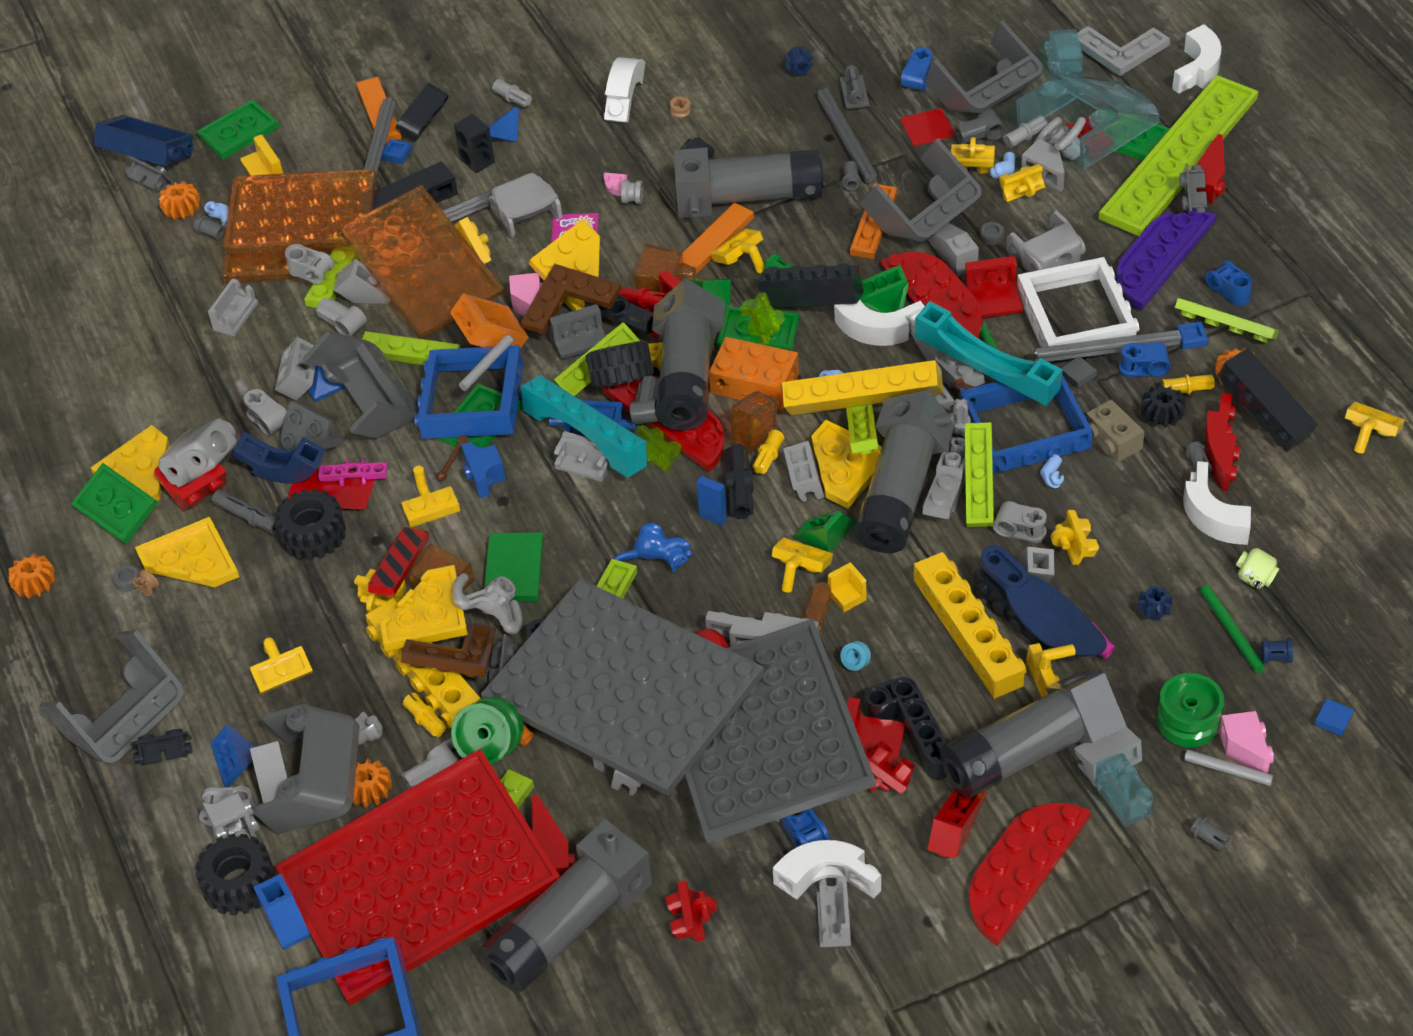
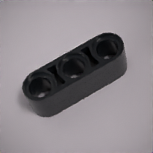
M428 83L401 116L396 129L417 141L441 111L449 95Z

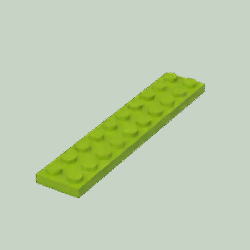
M1216 75L1100 210L1098 219L1140 236L1148 225L1161 215L1183 188L1180 187L1179 175L1183 172L1185 164H1188V169L1192 170V167L1196 166L1218 133L1223 135L1224 139L1257 100L1259 91Z

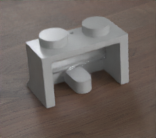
M237 793L214 804L203 803L216 839L221 836L225 839L228 838V834L234 833L236 837H239L242 833L247 834L249 839L252 836L256 838L255 832L259 828L247 798L241 800Z

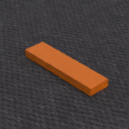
M378 77L356 82L373 130H375L382 101L387 99ZM394 116L392 117L386 143L390 139H402L400 131L396 129L397 123Z
M879 185L894 202L897 196V187ZM865 210L850 248V256L874 259L884 231Z
M733 203L676 259L677 265L697 274L712 260L711 252L736 236L754 219V212L737 203Z

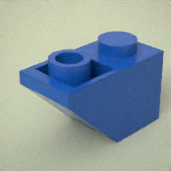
M281 874L253 887L260 907L283 950L311 937L293 895Z

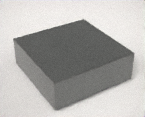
M1075 358L1061 368L1063 369V377L1077 389L1097 376V370L1082 358Z

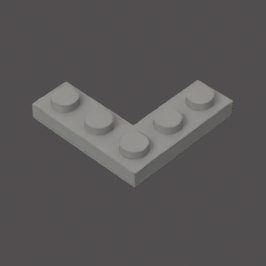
M1087 26L1072 35L1071 43L1121 76L1168 47L1170 38L1153 27L1120 48Z

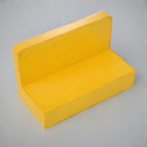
M263 135L254 137L257 152L242 157L240 160L256 186L262 188L284 179L280 160Z

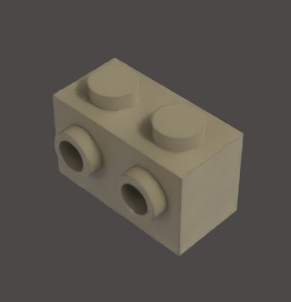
M1109 400L1086 413V419L1092 429V439L1102 447L1107 455H1110L1117 462L1143 449L1145 431L1113 400Z

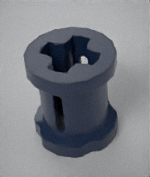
M1262 638V663L1266 664L1268 661L1286 660L1287 663H1292V639L1268 641L1267 638Z

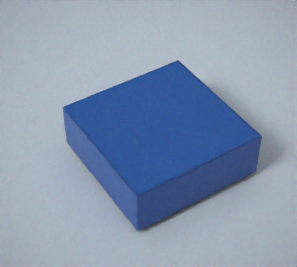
M390 139L383 150L382 160L404 164L412 151V144Z
M1202 322L1176 326V330L1181 335L1180 344L1182 349L1208 346V337Z
M1326 699L1316 718L1315 726L1343 736L1353 716L1354 709Z

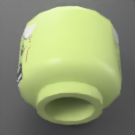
M1258 548L1252 549L1249 554L1244 551L1236 563V566L1240 568L1238 577L1257 589L1262 588L1264 585L1269 587L1279 571V568L1276 567L1277 560Z

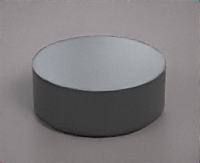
M996 222L983 224L980 228V240L987 245L1001 243L1004 240V227Z
M125 565L118 568L113 574L116 588L123 592L136 589L132 584V579L139 577L138 568L133 565Z

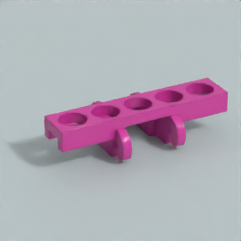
M362 458L361 462L350 463L349 459H346L345 464L320 465L318 477L320 481H340V486H344L345 478L362 477V485L366 484V479L387 478L388 465L387 462L366 463L365 458ZM351 468L358 469L355 473H349Z

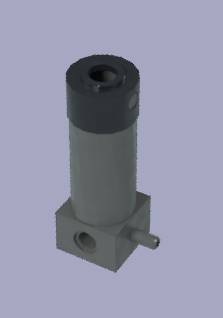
M707 148L674 150L679 218L712 216L711 205L822 198V188L824 187L823 167L818 149L708 159Z
M687 278L654 305L652 330L660 335L658 341L663 342L655 414L664 426L682 431L695 429L707 419L711 337L724 327L725 313L724 301Z
M929 390L884 400L875 428L885 439L854 527L856 539L873 551L896 553L902 551L906 546L932 455L947 452L957 421V415L955 413H947Z
M1078 671L1046 687L1047 696L977 731L974 730L942 746L940 749L941 762L955 790L962 797L969 799L1001 783L1007 777L1076 742L1094 743L1126 727L1106 674L1104 672Z
M605 819L576 845L578 860L514 919L502 926L480 946V955L488 969L511 991L521 993L548 968L552 961L614 904L622 911H625L653 885L649 853Z

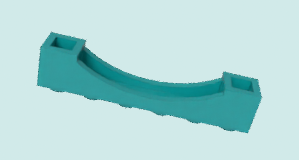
M930 301L915 317V338L1045 406L1050 403L1061 388L1063 369L1041 358L1038 361L1025 360L1008 355L989 346L963 328L951 316L950 311Z
M541 375L521 386L524 412L538 421L551 417L571 425L598 447L610 462V467L629 478L647 467L646 441Z

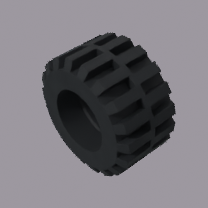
M637 341L594 350L585 355L591 385L594 387H607L643 379L645 376H651L654 373L648 342Z
M305 489L301 490V493L297 494L295 492L290 494V498H285L282 501L283 505H278L277 513L274 516L282 548L285 551L287 550L290 556L296 555L297 559L301 560L304 558L314 560V557L321 559L325 557V554L335 552L334 548H339L342 544L341 540L345 539L346 536L345 522L340 504L333 495L329 496L327 491L319 492L318 489H312V491Z
M235 833L228 834V838L225 839L221 836L216 839L217 842L215 844L209 843L206 846L207 851L200 853V861L196 862L195 867L197 870L196 877L206 902L209 903L212 909L217 908L219 913L225 914L227 911L230 912V915H237L240 911L243 914L250 913L249 909L253 907L258 909L260 904L253 887L276 876L266 846L263 843H259L258 839L254 836L249 839L247 834L242 833L239 837H236ZM248 869L239 878L232 880L224 879L234 870Z

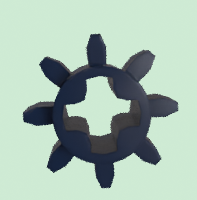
M803 46L791 48L788 55L784 56L787 61L785 63L787 70H793L794 75L805 74L813 66L811 51L807 50L805 52Z
M1150 586L1146 593L1140 591L1137 610L1144 612L1145 619L1160 621L1164 614L1170 615L1173 596L1167 595L1164 587Z

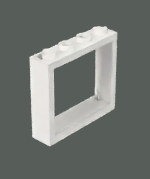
M1104 257L1018 274L1017 286L1023 302V308L1040 347L1136 335V331H1139L1138 321L1131 315L1130 304L1123 298L1122 287L1120 283H1116L1113 268L1108 266ZM1100 279L1120 324L1056 337L1036 292Z

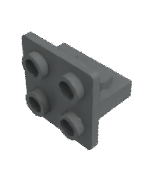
M597 304L549 318L550 326L548 331L562 359L588 352L606 337L602 328L601 312Z
M292 401L289 403L278 448L292 449L299 444L302 437H305L324 449L329 450L330 448L341 446L343 436L331 430V419L296 401ZM322 456V458H321V460H320V462H319V464H318L317 467H320L321 462H322V459H323V456Z

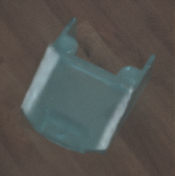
M1051 71L1050 80L1016 101L1017 128L1019 124H1026L1038 116H1043L1044 118L1076 98L1097 109V111L1089 116V125L1094 129L1080 138V167L1084 170L1159 123L1158 110L1145 95L1123 83L1099 77Z

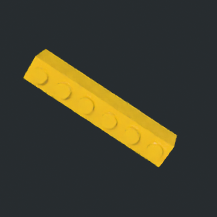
M936 360L782 382L784 408L791 416L884 403V400L887 398L929 390L933 396L943 394L941 368Z

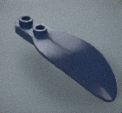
M990 545L982 551L980 559L982 569L1004 589L1013 612L1038 640L1051 648L1073 644L1075 648L1074 656L1080 657L1096 656L1107 648L1106 639L1100 630L1060 591L1044 580L1027 574L1026 569L1003 547Z

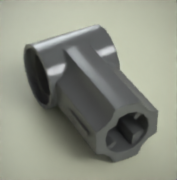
M992 109L980 113L977 119L955 125V134L960 145L971 142V137H976V140L987 137L989 140H997L1003 136L1006 130L1005 125Z
M645 376L639 382L636 401H632L630 404V415L635 425L660 422L655 414L660 379H656L653 376Z

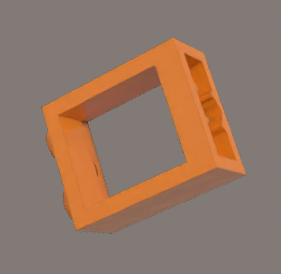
M463 293L450 311L470 344L480 347H494L505 335H510L513 338V343L510 346L519 345L521 349L529 338L510 308L506 305Z

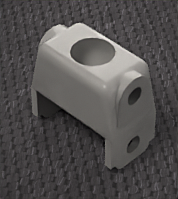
M535 173L526 174L494 187L491 192L492 195L488 197L494 214L499 219L503 230L510 239L515 236V223L550 210L557 220L562 217L561 204L557 194L548 183Z
M1058 211L1050 214V230L1037 237L1023 242L1014 232L1007 236L1006 250L1009 257L1015 256L1017 265L1026 272L1077 263L1080 261L1081 255L1085 253L1086 249L1082 238L1075 232L1069 221Z
M217 418L187 430L159 458L160 470L168 481L173 485L176 484L177 487L183 486L209 472L237 445L234 427L229 422ZM194 456L198 457L201 463L197 462ZM170 467L174 468L177 471V474H174L170 470Z

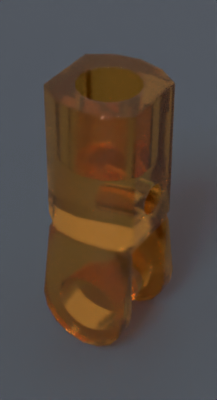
M824 582L815 585L805 618L819 622V632L822 629L831 601L830 586Z

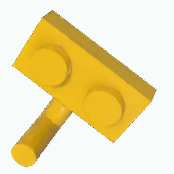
M468 217L456 223L454 228L463 242L461 250L464 253H469L476 268L478 269L491 261L489 257L491 255L490 250L485 244L489 242L488 236L485 233L478 236L479 232L474 222H470Z
M744 229L710 253L714 262L725 265L735 263L739 256L748 253L756 272L762 273L765 265L756 244L763 240L761 232L757 230Z
M1354 402L1347 409L1345 419L1351 420L1354 425L1361 427L1354 451L1357 453L1365 452L1372 429L1377 430V433L1380 435L1395 437L1402 430L1405 419L1358 402Z
M422 466L414 467L413 472L420 496L401 502L410 528L460 511L458 500L451 486L430 493L424 468Z
M783 537L773 547L772 557L780 559L781 562L786 564L781 590L787 593L792 592L795 572L798 566L805 567L810 572L822 573L832 563L833 553Z
M271 637L266 638L263 642L264 652L269 655L270 659L250 667L260 694H264L313 672L302 646L280 654L274 639Z
M1040 643L1029 645L1026 665L1041 698L1048 695L1046 687L1060 681L1058 675H1054L1051 669V660L1074 656L1075 648L1073 644L1044 651Z

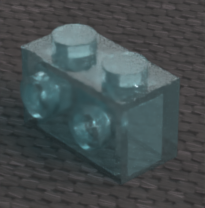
M1077 30L1049 31L1048 41H1044L1045 55H1049L1048 69L1053 71L1054 79L1082 77L1083 55Z
M1123 752L1097 763L1095 784L1123 826L1127 827L1150 817L1152 803L1154 802L1153 795Z

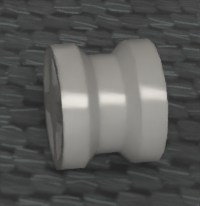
M623 180L621 187L622 203L628 204L630 201H633L636 204H642L644 196L643 181L637 180L633 183L629 180Z

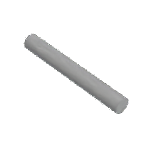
M505 335L459 383V387L467 391L513 343V338L510 335Z
M1187 750L1184 761L1267 786H1271L1273 780L1272 774L1195 751Z

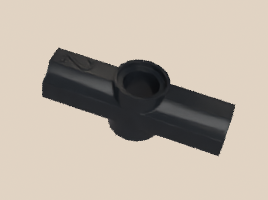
M618 296L611 309L598 305L601 316L614 321L615 325L619 326L624 322L629 328L645 335L653 333L654 313L629 303L625 297ZM586 301L584 304L585 307L595 305Z
M732 444L731 447L726 449L725 453L727 470H725L726 486L730 499L731 516H735L737 519H747L749 515L753 514L754 510L752 496L753 477L752 468L749 466L748 447H744L742 444Z

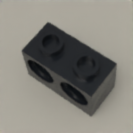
M471 114L454 124L459 159L477 174L495 163L490 128L474 114Z

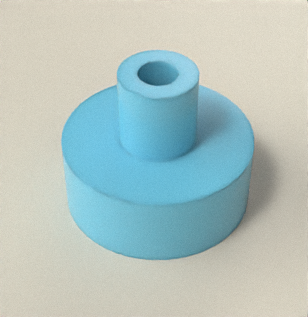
M853 641L845 645L841 650V661L849 670H860L870 662V650L863 642Z

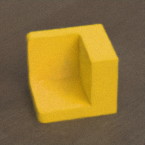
M850 562L828 574V595L843 612H846L866 601V579Z

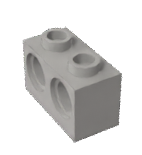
M297 337L282 352L275 386L276 391L297 401L312 386L316 365L305 363L303 358L312 349L313 344Z

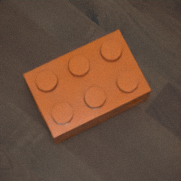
M725 337L709 371L710 393L783 410L782 382L797 379L799 375L798 352Z

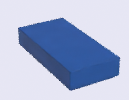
M701 476L696 482L699 517L723 526L727 521L725 486Z

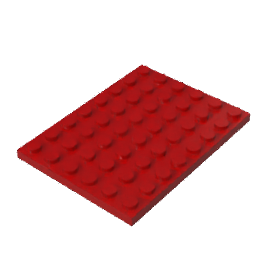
M481 749L275 865L278 874L282 875L293 895L304 922L324 958L342 955L351 948H362L371 945L380 938L394 937L401 948L407 972L539 896L560 877ZM389 959L334 977L350 1006L394 981Z

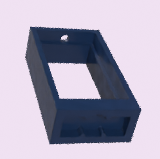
M126 115L95 123L94 146L166 166L191 157L193 151V134Z

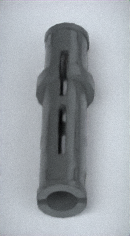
M218 489L213 494L212 502L214 505L247 520L249 525L253 527L263 528L273 535L278 533L274 516L268 514L264 508L252 506L221 489Z

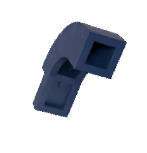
M244 431L231 456L253 467L251 473L258 477L278 483L290 484L308 479L316 470L326 449L305 437H302L299 444L292 449H279L264 443Z

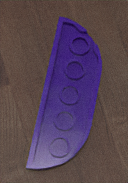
M1186 209V213L1172 215V212H1169L1152 221L1119 261L1117 283H1120L1122 287L1123 297L1132 306L1143 310L1216 222V214L1207 211L1198 213L1197 210L1192 209V213L1188 215L1189 211Z

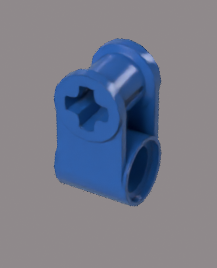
M921 47L912 52L902 72V87L925 91L927 87L925 80L930 70V62L933 56L930 49Z
M1225 261L1217 270H1210L1205 274V281L1208 287L1223 296L1231 304L1244 306L1250 302L1252 277L1240 270L1232 262Z
M1161 342L1128 343L1121 350L1123 360L1119 363V371L1126 377H1158L1167 374L1171 369L1167 347Z
M811 808L799 812L800 815H790L782 818V825L792 838L796 848L814 841L830 840L825 825Z

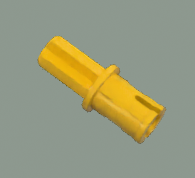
M1186 374L1180 378L1161 380V385L1164 388L1172 385L1173 391L1180 390L1181 393H1186L1187 395H1190L1193 391L1210 390L1215 387L1213 375L1189 377Z
M771 430L765 443L758 448L759 454L753 463L755 473L765 474L772 461L777 459L778 449L785 439L782 432Z
M411 693V696L407 695L404 698L403 706L415 717V722L418 725H423L432 736L441 737L446 731V725L435 715L434 708L426 705L416 693Z

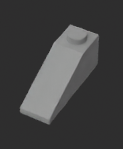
M950 223L928 239L957 277L965 274V263L978 261L979 247L967 232Z

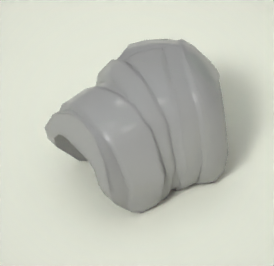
M362 712L355 719L360 726L358 746L365 744L367 741L377 740L382 736V724L376 716L368 717L365 712Z

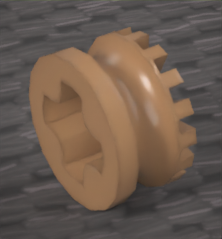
M685 97L673 98L670 101V114L676 118L688 116L691 111L689 99Z
M141 570L138 573L139 577L132 579V584L138 591L141 590V594L151 596L153 594L152 589H157L160 584L150 572Z

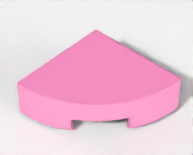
M604 173L606 189L610 193L621 197L622 181L628 180L627 175Z

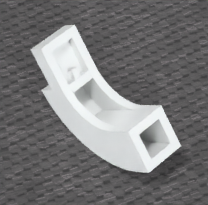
M1204 24L1186 33L1184 51L1194 61L1174 71L1172 89L1178 94L1195 85L1204 89L1218 74L1221 43L1217 35Z
M618 57L614 61L605 92L607 96L605 121L629 122L634 87L636 84H643L646 63L644 60Z
M859 299L857 304L834 305L835 323L845 334L859 342L880 346L894 345L909 340V331L911 327L915 326V317L925 306L921 301H918L895 312L880 313L867 308Z
M1197 461L1196 472H1191L1190 481H1185L1183 504L1187 516L1199 530L1214 539L1227 543L1248 545L1251 527V507L1229 505L1217 500L1208 489V462Z
M821 840L801 845L787 853L773 867L774 884L795 899H798L814 882L824 878H838V876H846L849 883L872 898H875L881 891V874L874 866L865 864L864 850L846 842Z

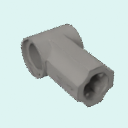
M324 297L316 309L318 317L334 325L337 332L343 335L352 336L367 323L365 314L358 307L352 306L347 308L331 298L327 299Z
M439 745L429 752L427 760L402 773L401 776L407 789H410L459 760L447 745Z

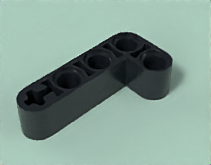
M899 677L869 688L865 693L866 717L885 720L898 718L899 722L904 723L905 734L928 777L934 780L945 779L947 775L941 762L940 749L948 743L916 682L909 677Z

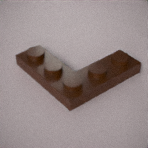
M554 263L523 317L521 325L524 329L545 335L550 326L549 318L556 316L567 296L611 309L622 291L621 285Z
M469 623L468 635L465 637L462 649L406 639L401 662L413 667L424 666L435 668L441 672L462 673L468 677H485L497 628Z

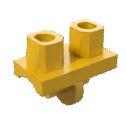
M971 137L970 144H952L951 153L966 170L967 167H977V172L988 174L990 168L994 167L995 146L976 144V137Z
M1040 164L1032 167L1026 166L1016 173L1001 175L999 182L1004 200L1009 202L1024 195L1032 197L1036 191L1045 188L1042 178V166Z
M1068 510L1066 512V520L1055 526V531L1051 534L1050 538L1053 545L1062 546L1067 551L1072 565H1079L1083 557H1094L1099 549V545L1096 539H1086L1091 531L1089 520L1078 518L1075 510Z
M370 569L365 576L357 575L354 583L358 586V598H360L361 602L366 603L367 612H371L391 599L398 603L404 597L403 595L406 590L405 580L394 597L368 592V583L376 570Z

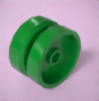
M1182 673L1173 676L1165 682L1160 691L1157 711V726L1162 736L1173 744L1188 748L1207 745L1216 738L1224 709V694L1219 685L1209 677L1198 673Z
M497 696L483 697L459 711L452 724V742L458 754L463 758L481 749L491 765L515 751L521 743L524 732L523 720L518 714L517 708L507 699Z

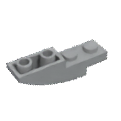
M915 326L910 328L916 344L927 361L936 360L941 368L942 380L949 388L955 387L954 381L962 378L966 384L975 387L985 383L984 375L980 371L915 338Z
M951 437L947 452H942L936 467V476L923 505L924 515L949 519L951 513L955 512L966 479L964 438Z
M708 611L705 619L706 629L718 631L726 640H730V647L810 620L768 612L764 613L762 620H756L751 617H740L724 612ZM814 621L819 633V622Z

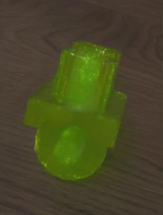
M759 292L755 299H746L740 307L743 316H751L752 318L748 324L750 334L759 335L763 344H769L771 335L781 329L780 325L785 319L783 312L774 310L769 303L766 293Z
M644 425L638 426V437L646 441L647 461H652L665 472L671 470L673 460L680 455L681 445L676 441L667 443L664 440L663 432L657 427L650 430Z

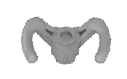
M1056 117L1040 132L1033 144L1040 139L1055 146L1056 150H1059L1064 158L1072 161L1080 156L1084 150L1083 142L1077 136L1083 129L1086 120L1083 117H1079L1072 129L1067 126H1059L1062 123V119Z
M466 573L460 574L455 579L452 588L455 604L462 610L476 607L486 614L494 615L499 619L506 633L516 635L522 627L523 617L518 601H510L514 597V584L508 578L500 576L491 581L483 590L465 596L463 594V587L469 580V577Z

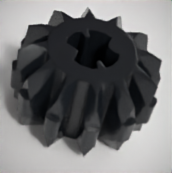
M1160 384L1158 389L1150 387L1149 391L1144 393L1140 410L1146 422H1153L1154 427L1159 424L1163 425L1166 429L1168 424L1176 426L1178 420H1182L1186 401L1182 397L1180 390L1173 391L1172 385L1164 388Z

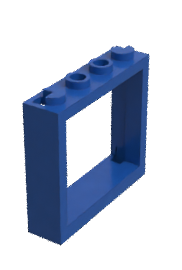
M509 346L488 368H506L499 411L432 414L438 373L473 370L494 347L430 350L428 360L424 361L425 378H421L422 395L418 396L419 413H415V426H419L422 439L460 437L462 435L514 434L523 371L520 346Z
M1063 375L1061 388L1055 397L1073 431L995 451L992 445L993 474L1045 461L1053 457V454L1060 457L1091 449L1092 429ZM999 381L960 391V400L965 399L968 402V415L970 416L971 423H981L977 412L1032 399Z
M394 937L380 938L371 945L362 948H351L342 955L333 958H321L312 965L304 968H292L286 971L285 974L277 976L276 979L289 1036H302L292 994L293 991L386 959L390 961L406 1028L385 1036H422L402 951Z

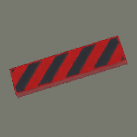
M403 527L369 581L368 592L394 597L428 542L429 531Z

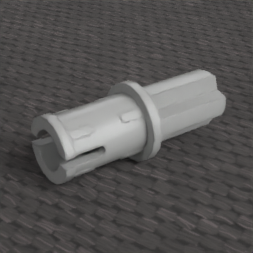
M497 79L493 83V92L505 97L506 101L510 103L515 102L522 107H529L531 105V95L521 91L517 85H510L501 79Z
M1038 116L1026 124H1019L1017 129L1003 136V141L1008 148L1012 149L1025 140H1031L1032 136L1043 130L1048 123L1043 116Z
M956 399L953 402V413L957 415V421L951 437L965 439V423H971L970 416L968 415V402L965 399Z

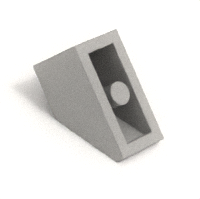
M1038 139L1022 154L1021 168L1040 164L1043 168L1042 178L1044 184L1061 192L1064 188L1065 171L1060 152L1056 150L1055 146Z
M354 259L338 273L334 291L353 303L388 304L391 301L394 283L357 259Z

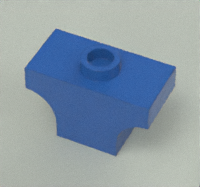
M471 442L462 444L461 447L466 464L463 465V470L467 481L472 479L479 498L489 496L491 486L505 480L503 463L496 446L480 448L474 446Z

